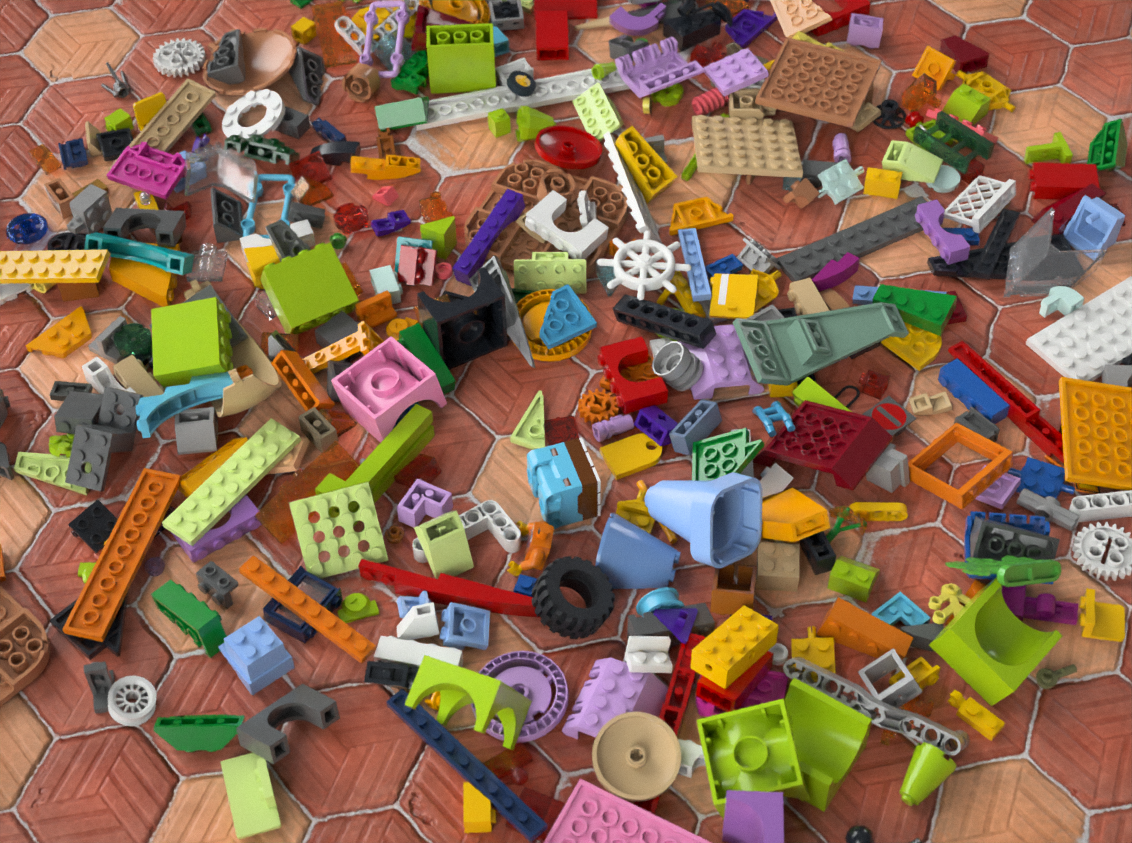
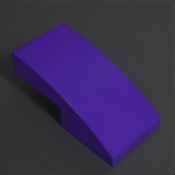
M404 210L388 212L387 218L371 220L370 226L378 237L406 227L411 223V220Z

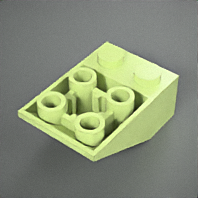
M891 141L883 158L882 166L884 170L902 172L901 180L934 183L943 159L909 142Z
M457 510L450 511L414 527L435 579H438L441 573L456 576L474 568L465 529Z

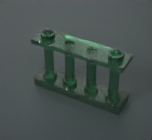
M943 111L937 113L935 125L924 131L918 126L915 127L912 140L963 174H967L970 161L980 155L986 160L991 158L994 143ZM939 130L946 134L940 139L932 136ZM953 138L959 143L951 148L945 143ZM965 147L972 150V152L966 156H963L958 152Z

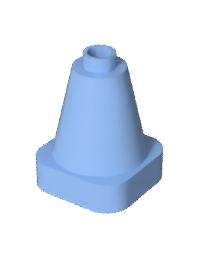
M732 472L712 481L662 480L655 486H651L646 492L645 505L650 516L690 542L691 555L697 562L715 568H723L751 555L758 547L761 539L763 490L757 478Z

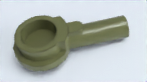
M1074 664L1056 671L1043 668L1037 672L1036 680L1041 688L1050 689L1057 684L1058 679L1076 673L1077 668Z

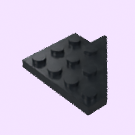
M128 592L103 642L64 634L63 627L77 599L49 621L57 631L89 660L106 647L119 657L121 654Z

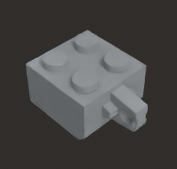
M90 184L70 202L73 219L67 224L68 231L74 234L79 232L83 234L98 232L112 215L107 191Z

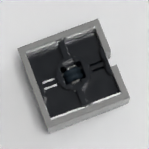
M520 0L489 1L490 19L493 26L497 27L500 31L524 28V17Z

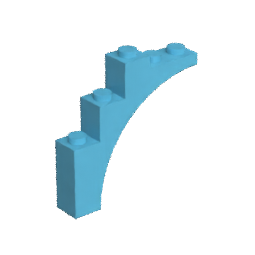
M229 373L192 376L189 384L166 387L162 395L141 397L138 405H136V414L140 416L139 420H137V429L139 432L141 431L142 437H151L156 428L163 422L186 409L223 398V388L233 384Z

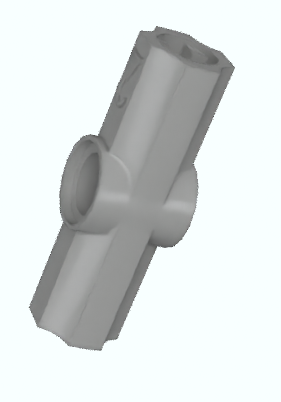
M1025 488L1017 499L1016 504L1034 512L1036 516H1044L1046 522L1052 521L1070 531L1074 529L1079 520V515L1061 507L1060 502L1054 497L1047 496L1044 498Z

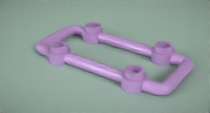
M401 0L375 1L370 5L369 11L364 16L367 23L364 53L361 54L359 62L370 67L373 65L370 52L373 28L378 23V16L375 13L376 8L400 7V10L396 13V20L399 23L396 49L390 58L393 71H379V78H393L399 74L400 67L405 62L402 56L405 24L410 20L407 13V4Z

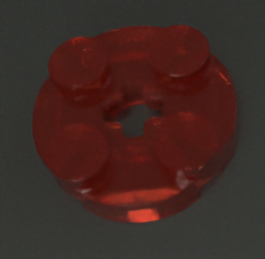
M346 203L336 209L333 219L335 226L339 230H342L344 234H351L366 228L369 216L367 209L363 205L359 204V206H356L354 203Z

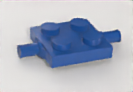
M1030 457L1027 458L1025 466L1021 470L1014 468L1008 470V474L1021 478V484L1016 490L1017 493H1021L1026 488L1044 498L1051 496L1057 499L1061 491L1073 495L1075 487L1064 484V468Z

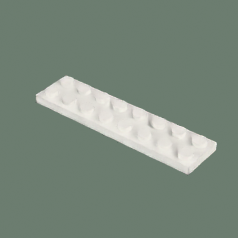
M610 132L603 135L606 141L604 145L610 151L608 156L614 163L613 168L615 172L619 175L617 179L623 186L622 192L628 198L626 202L630 209H632L631 215L633 219L637 221V224H635L637 230L640 233H644L647 230L650 231L651 240L662 243L645 198L615 145L617 140Z

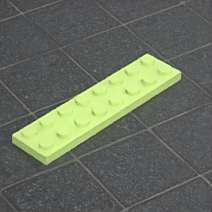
M271 418L162 522L163 527L191 546L195 545L301 441L300 436Z

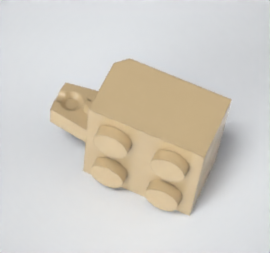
M742 88L729 94V118L747 119L752 117L763 120V116L775 115L776 109L755 104L760 89Z
M774 540V543L759 542L757 549L756 589L797 592L799 583V544L783 543L782 540Z

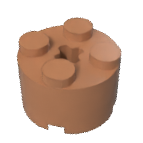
M357 63L342 79L343 90L349 93V97L352 100L365 102L380 87L379 71L369 65Z
M561 169L547 170L541 177L538 186L537 197L539 201L554 190L567 199V208L575 188L573 177L570 174L563 173L564 171Z

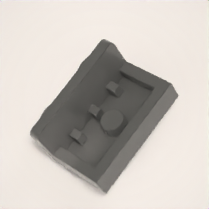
M213 561L208 562L196 572L199 583L198 588L202 593H208L217 605H223L228 609L233 605L230 592L239 585L238 581Z

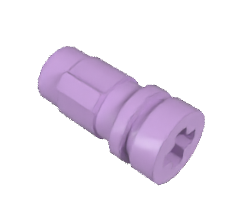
M839 133L835 135L833 140L834 162L839 163L846 159L850 163L851 151L849 149L848 137L844 133Z
M620 414L611 417L609 421L603 420L592 425L593 435L598 442L610 439L613 435H618L634 428L633 419L629 414L625 416Z

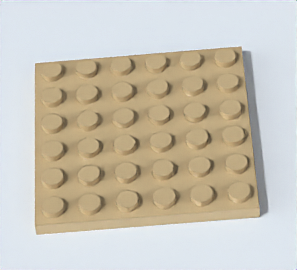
M705 115L692 116L698 172L802 178L803 169L792 121L786 119L772 120L769 118L759 120L752 117L744 119L721 116L708 117Z

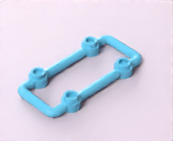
M259 174L255 177L254 182L249 185L251 198L247 217L241 221L243 237L249 236L256 229L253 218L257 199L263 193L261 181H288L283 186L285 200L281 219L290 227L288 221L292 198L297 194L294 176L289 174ZM259 235L263 238L270 239L269 235Z

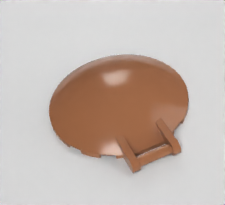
M266 28L254 29V32L247 34L241 32L246 76L245 81L232 85L215 80L207 75L208 63L213 61V54L220 48L218 44L221 39L214 43L211 42L207 47L212 56L206 59L203 65V78L206 85L220 94L243 95L250 91L261 90L273 84L294 63L297 50L292 37L278 29L267 31Z

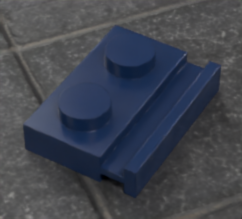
M82 138L66 141V144L58 143L64 170H67V167L76 168L89 165Z

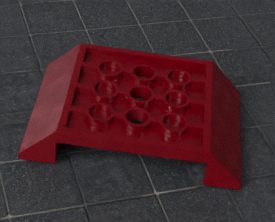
M805 400L789 414L795 430L789 432L783 422L776 430V435L770 437L765 446L755 456L753 463L770 467L775 459L791 462L833 474L836 486L854 491L893 440V436L872 417Z

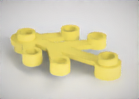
M952 583L943 585L941 595L938 597L932 596L928 604L931 609L937 610L934 612L932 620L937 624L945 623V620L953 614L955 617L964 607L959 604V601L966 605L971 599L963 595L962 590L957 585ZM944 602H950V605L945 609L939 610Z

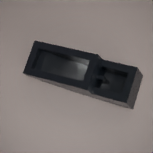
M337 141L312 148L308 162L341 166L342 162L351 163V156L359 157L360 143L355 141Z

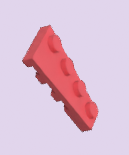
M928 109L926 116L995 144L999 138L987 133V128L979 125L975 128L972 126V122L964 119L960 122L958 121L959 117L949 114L947 117L944 115L945 112L939 109H935V111Z

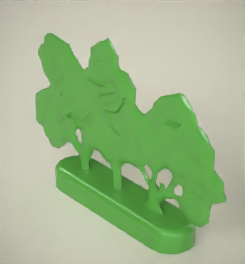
M1011 555L1002 557V561L968 557L966 558L967 562L945 563L948 567L963 569L962 572L970 575L990 576L991 574H997L998 582L1007 587L1054 582L1061 574V565L1058 561L1036 560Z

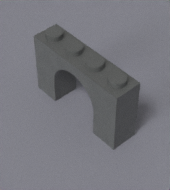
M116 208L103 227L104 234L126 239L133 231L153 228L156 229L157 246L175 247L186 229L185 211Z
M301 684L238 726L236 730L240 746L275 764L291 753L287 735L276 730L278 726L292 720H305L324 730L340 719L335 700Z

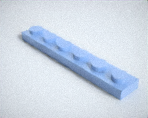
M696 228L678 230L684 263L691 265V270L686 272L693 302L711 300V291Z

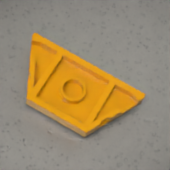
M707 196L676 203L673 206L669 235H676L678 230L696 228L698 230L734 221V215L724 212L722 206L714 203Z
M80 306L25 345L27 351L33 352V350L41 351L43 355H54L64 359L93 337L83 307Z

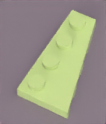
M18 452L14 466L16 473L84 495L88 494L89 488L65 483L70 458H66V455L56 457L52 454ZM89 462L85 464L87 473L92 471V465Z

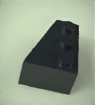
M713 11L691 14L687 18L680 16L665 19L663 22V35L666 38L674 37L678 42V49L681 52L720 35L721 18Z

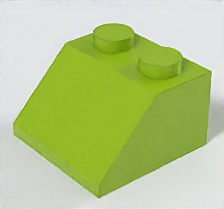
M962 84L952 93L942 111L945 112L944 115L947 117L949 114L959 117L958 121L962 122L964 119L972 122L973 126L988 114L991 98L966 84Z
M840 556L836 559L829 575L827 589L867 602L880 569Z

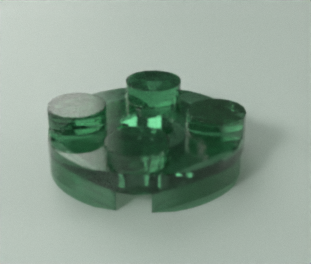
M127 324L122 327L119 333H115V347L121 356L146 354L152 344L151 332L148 328H144L142 324Z

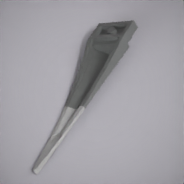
M493 256L482 267H485L505 295L508 335L529 365L535 368L507 273L503 269L499 258ZM478 272L469 279L475 292L479 287Z

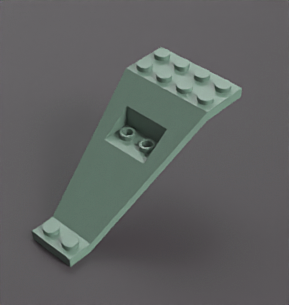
M883 302L770 321L736 318L733 321L757 382L787 386L888 337L905 338L909 334L896 305Z

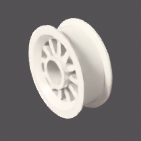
M126 676L117 680L111 686L108 693V710L116 722L125 726H137L148 721L154 714L156 691L147 679L139 676ZM135 699L137 701L135 703H130L127 700Z

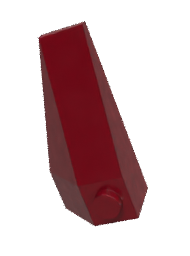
M1090 184L1043 208L1031 219V222L1050 235L1063 234L1083 196L1086 195L1091 199L1096 197L1102 199L1106 192L1094 184Z

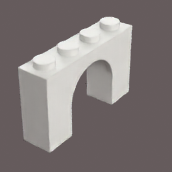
M553 190L526 214L525 226L540 235L544 240L549 241L557 249L568 252L572 259H585L607 239L609 227L594 218L582 230L577 232H565L558 229L553 221L565 212L567 199Z

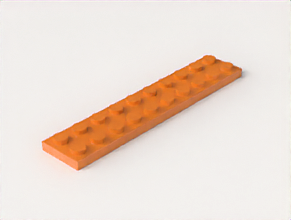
M147 468L143 469L63 627L64 634L100 642L104 641L179 488L180 481L182 480L181 475Z

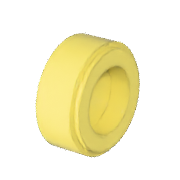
M645 97L643 99V113L651 114L652 99L651 97Z

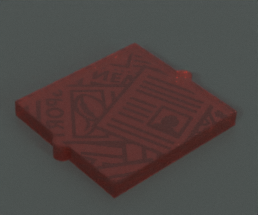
M574 416L544 420V430L548 446L579 438Z

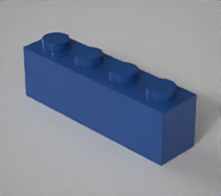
M958 358L940 368L938 381L955 398L959 399L968 410L970 407H973L994 424L1007 417L1010 405Z

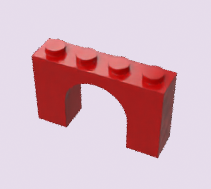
M834 0L843 10L837 12L823 10L831 16L832 21L810 31L819 37L850 24L852 13L869 16L871 3L868 0Z
M642 336L599 347V355H597L599 366H603L604 377L606 380L609 379L610 390L612 394L615 393L617 406L622 408L624 414L653 405L657 406L667 403L668 390L662 377L642 382H632L620 375V372L627 367L648 362V347Z

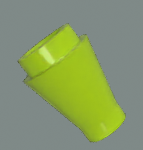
M614 62L595 64L591 69L592 76L595 79L602 80L616 71V65Z

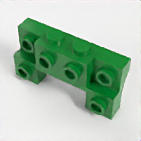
M427 50L417 51L404 62L403 66H401V72L391 79V88L406 90L417 95L419 86L424 88L427 86L426 78L429 76Z

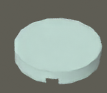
M941 165L935 182L926 184L929 188H934L936 192H952L959 186L960 175L954 168Z

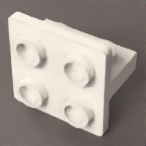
M629 636L623 662L627 663L629 671L671 673L673 665L668 655L671 642L670 637Z

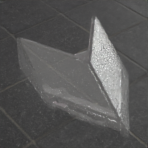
M220 142L195 149V153L186 152L185 196L213 186L225 188L249 202L255 203L258 183L255 160L246 159L243 154L237 153L236 150L231 148L224 150V146Z
M1051 207L1010 248L1005 281L1006 288L1003 297H1010L1011 295H1020V297L1047 296L1050 289L1056 286H1066L1073 289L1097 270L1107 251L1105 249L1059 251L1051 244L1054 209Z

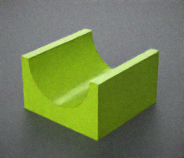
M793 678L784 701L792 717L795 746L811 799L806 802L825 812L865 749L872 719L806 683Z

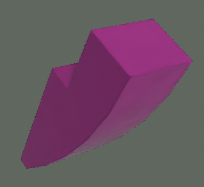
M847 252L838 262L831 259L812 279L818 292L833 288L853 276L858 271L860 258Z

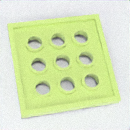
M369 482L289 502L307 572L321 579L359 569L361 559L376 563L388 561ZM351 501L358 502L359 509L357 512L352 513L348 510V504ZM332 506H337L340 511L339 515L335 518L328 515V510ZM312 511H316L320 515V519L316 523H311L308 520V515ZM360 520L364 523V529L361 532L354 531L353 524L355 521ZM336 526L344 528L345 533L342 537L334 536L333 529ZM317 531H322L325 534V539L320 543L315 542L313 539V535ZM362 540H366L369 543V549L365 552L358 549V543ZM343 545L348 546L350 549L346 557H341L338 554V549ZM321 551L329 552L330 558L327 562L319 560L318 555Z

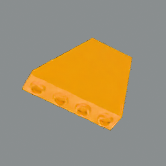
M146 243V244H150V245H155V246H157L156 243ZM176 244L175 247L159 246L163 248L180 251L179 244ZM111 257L109 264L112 281L162 307L170 306V302L174 300L173 290L177 287V275L180 274L167 272L147 263Z
M794 488L762 499L761 538L796 542L830 528L827 509Z

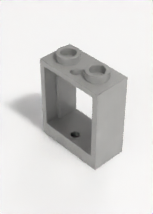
M894 648L858 671L874 698L896 708L901 707L923 692ZM897 667H900L906 677L878 694L873 683Z

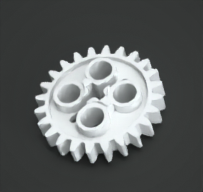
M177 38L176 41L171 39L170 43L164 42L165 46L159 45L160 49H155L156 53H153L155 69L158 72H162V75L167 73L168 77L173 75L174 78L177 75L183 77V74L189 76L190 72L195 74L194 70H200V67H203V63L206 60L205 50L201 43L197 44V41L192 42L191 39L186 41L185 38L182 41H179Z
M1097 522L1096 527L1090 523L1088 528L1083 527L1081 532L1078 531L1074 539L1072 551H1074L1073 558H1078L1077 565L1083 564V571L1090 570L1089 575L1096 573L1097 579L1101 575L1104 576L1105 581L1109 577L1116 581L1118 576L1124 579L1125 575L1130 576L1132 573V538H1129L1131 532L1124 533V527L1119 530L1116 529V524L1109 527L1108 522L1104 526ZM1110 538L1112 539V542L1107 554L1105 564H1102L1101 560L1108 539Z

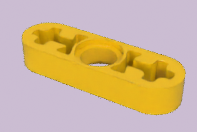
M855 502L849 506V516L855 521H903L908 517L907 506L904 503Z

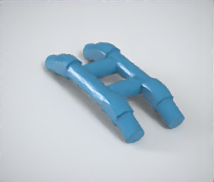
M774 401L769 408L763 409L761 406H756L752 410L753 414L762 421L770 437L776 435L772 422L782 420L789 432L795 430L791 416L785 411L779 401Z

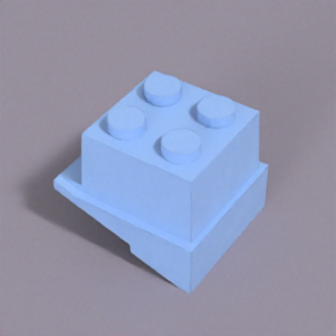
M1085 195L1066 226L1063 235L1069 245L1095 261L1105 255L1106 249L1116 242L1126 215L1098 197L1091 199Z
M260 616L225 637L224 643L218 646L251 695L259 692L295 668L292 656L286 651L283 642Z

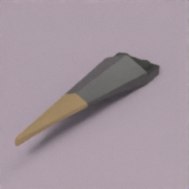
M686 0L662 2L666 6V15L659 21V24H663L665 19L680 17L677 8ZM660 3L628 11V13L635 17L646 16ZM609 17L574 26V29L582 30L612 25L609 23Z

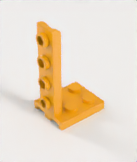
M363 321L358 324L357 332L302 360L312 374L328 367V360L341 361L359 351L365 356L383 343L384 340Z

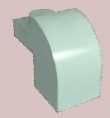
M1066 286L1053 287L1050 289L1049 296L1042 300L1039 314L1045 318L1058 310L1066 316L1083 305L1084 297L1074 289Z

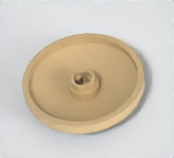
M628 712L612 718L600 729L593 745L592 763L598 780L611 794L628 801H646L658 797L673 784L681 765V749L675 733L663 720L644 712Z

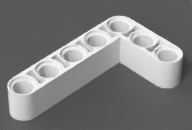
M418 0L405 1L406 4L410 2L414 5V10L409 9L407 6L409 17L417 11ZM400 7L373 31V35H379L380 42H376L372 36L370 54L398 29L399 23L396 20V13L400 10ZM347 16L339 17L335 22L336 31L361 56L364 53L362 45H365L366 36ZM339 21L346 22L347 27H340ZM385 24L391 25V31L385 29ZM351 33L357 34L358 40H353L350 36Z
M1132 490L1077 496L1072 499L1069 511L1079 515L1077 522L1132 517Z
M487 500L459 515L467 540L489 529L507 552L515 553L520 550L521 532L496 501ZM417 537L412 544L414 558L420 563L428 562Z

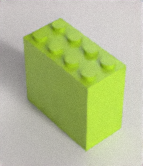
M493 23L427 26V57L431 94L475 92L496 88Z
M324 242L315 246V249L310 251L308 249L302 250L295 257H285L280 263H270L263 269L260 281L288 338L322 325L342 311L346 314L351 313L355 310V304H358L359 300L331 242L327 244Z
M217 297L151 309L153 376L164 389L170 386L189 384L192 376L223 373L234 369L231 362L233 350L230 345L232 333L229 328L231 316Z

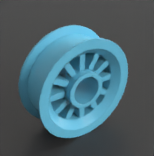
M663 587L653 590L642 597L636 606V611L643 617L645 612L652 611L654 615L656 609H679L685 605L682 601L678 600L679 593L676 589Z

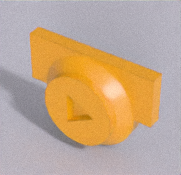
M408 317L405 320L401 318L394 319L386 326V334L389 338L393 337L397 341L399 339V331L417 324L418 320Z

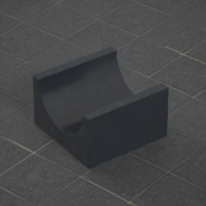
M485 267L477 269L478 289L464 300L442 302L429 297L424 291L417 293L420 325L449 370L508 346L505 295Z

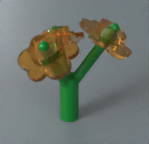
M836 506L829 509L830 517L836 519L835 526L826 535L829 543L839 532L858 528L861 535L864 536L867 522L864 518L860 517L859 513H856L855 516L853 510L847 506ZM856 519V524L840 528L844 521L852 522Z

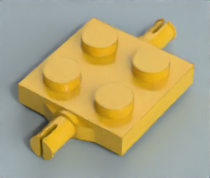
M810 626L807 628L808 638L791 639L792 658H804L836 674L833 638L816 637V627L812 626L811 633ZM793 664V666L795 667V672L799 671V669L796 668V664ZM812 671L811 679L814 682L818 681V674Z

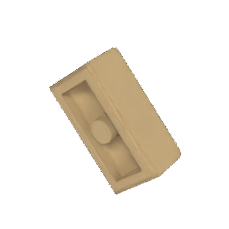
M86 122V138L89 153L91 156L102 155L96 138V134L101 132L90 122Z

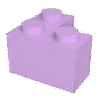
M416 479L397 506L398 520L414 528L419 525L426 514L436 518L448 513L453 508L452 493Z

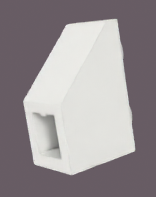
M434 602L413 606L397 625V638L402 640H413L440 634Z

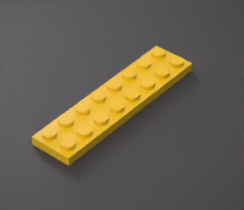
M108 250L0 251V284L99 283L111 254Z

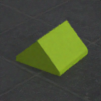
M451 216L420 225L421 239L432 240V249L437 250V257L446 260L457 244L455 217Z

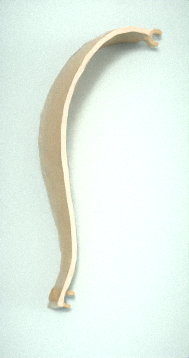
M196 279L191 281L192 288L184 292L185 299H189L209 285L212 286L211 282L207 280L199 284ZM240 323L239 325L248 338L232 348L231 362L234 369L228 371L233 384L223 388V398L211 401L218 417H225L250 409L267 399L282 385L281 377L271 364V360ZM248 365L253 370V374L241 379L236 369L239 366Z

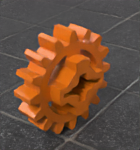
M595 389V392L588 390V395L582 394V399L578 400L579 417H584L585 423L591 421V425H593L595 422L609 421L611 417L618 415L619 407L616 403V397H612V392L606 394V389H603L602 392H599L598 389Z

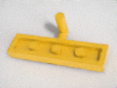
M675 271L670 282L677 288L676 292L671 293L665 288L657 303L663 305L670 294H675L686 313L705 318L706 314L702 305L698 301L693 302L687 280L684 279L680 271Z

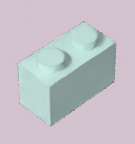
M391 265L370 270L371 283L375 294L377 295L388 290L391 294L392 304L400 303V295L403 294L401 284H397L398 276L396 271H392Z

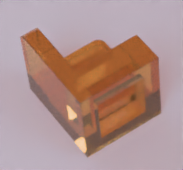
M917 696L902 705L901 709L928 718L931 716L934 702L929 700L924 703Z

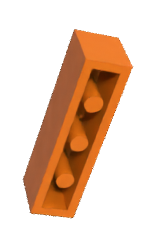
M281 350L271 364L306 412L315 407L325 417L335 405L297 352Z

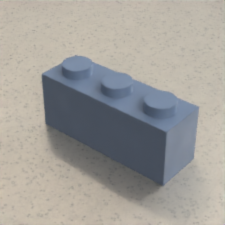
M701 399L669 433L674 452L691 455L693 453V442L706 439L721 423L722 418L716 402Z

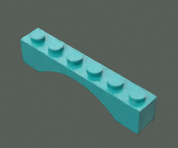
M98 232L86 235L85 250H108L111 254L110 257L147 263L175 274L184 275L192 272L194 254Z

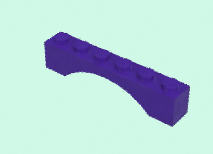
M510 189L506 190L452 269L457 281L471 286L469 279L477 272V269L483 266L496 238L506 226L516 221L525 209L523 194Z

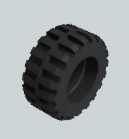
M571 556L555 559L544 569L534 584L531 593L533 598L531 600L533 607H536L534 611L537 617L540 616L542 619L541 623L544 626L547 625L551 632H557L559 636L564 638L570 636V639H578L579 637L583 639L597 632L610 616L614 608L615 594L612 593L614 589L612 584L608 582V576L606 573L603 574L599 566L595 567L591 561H583L581 557H574L572 559ZM560 587H567L576 591L583 598L586 608H579L570 604L563 597Z

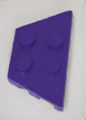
M743 9L733 18L731 27L728 24L725 25V30L733 41L744 49L778 20L776 13L770 16L764 15V11Z

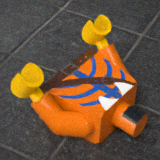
M522 521L516 523V525L520 526L521 535L526 536L528 534L524 560L521 564L518 565L515 561H511L508 564L510 569L507 571L511 575L516 577L522 570L543 569L551 548L554 532L553 525H549L546 521L531 522L528 525Z

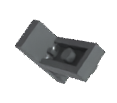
M105 661L84 665V674L93 694L95 713L109 712L108 693L111 686L115 683L114 671L108 669Z

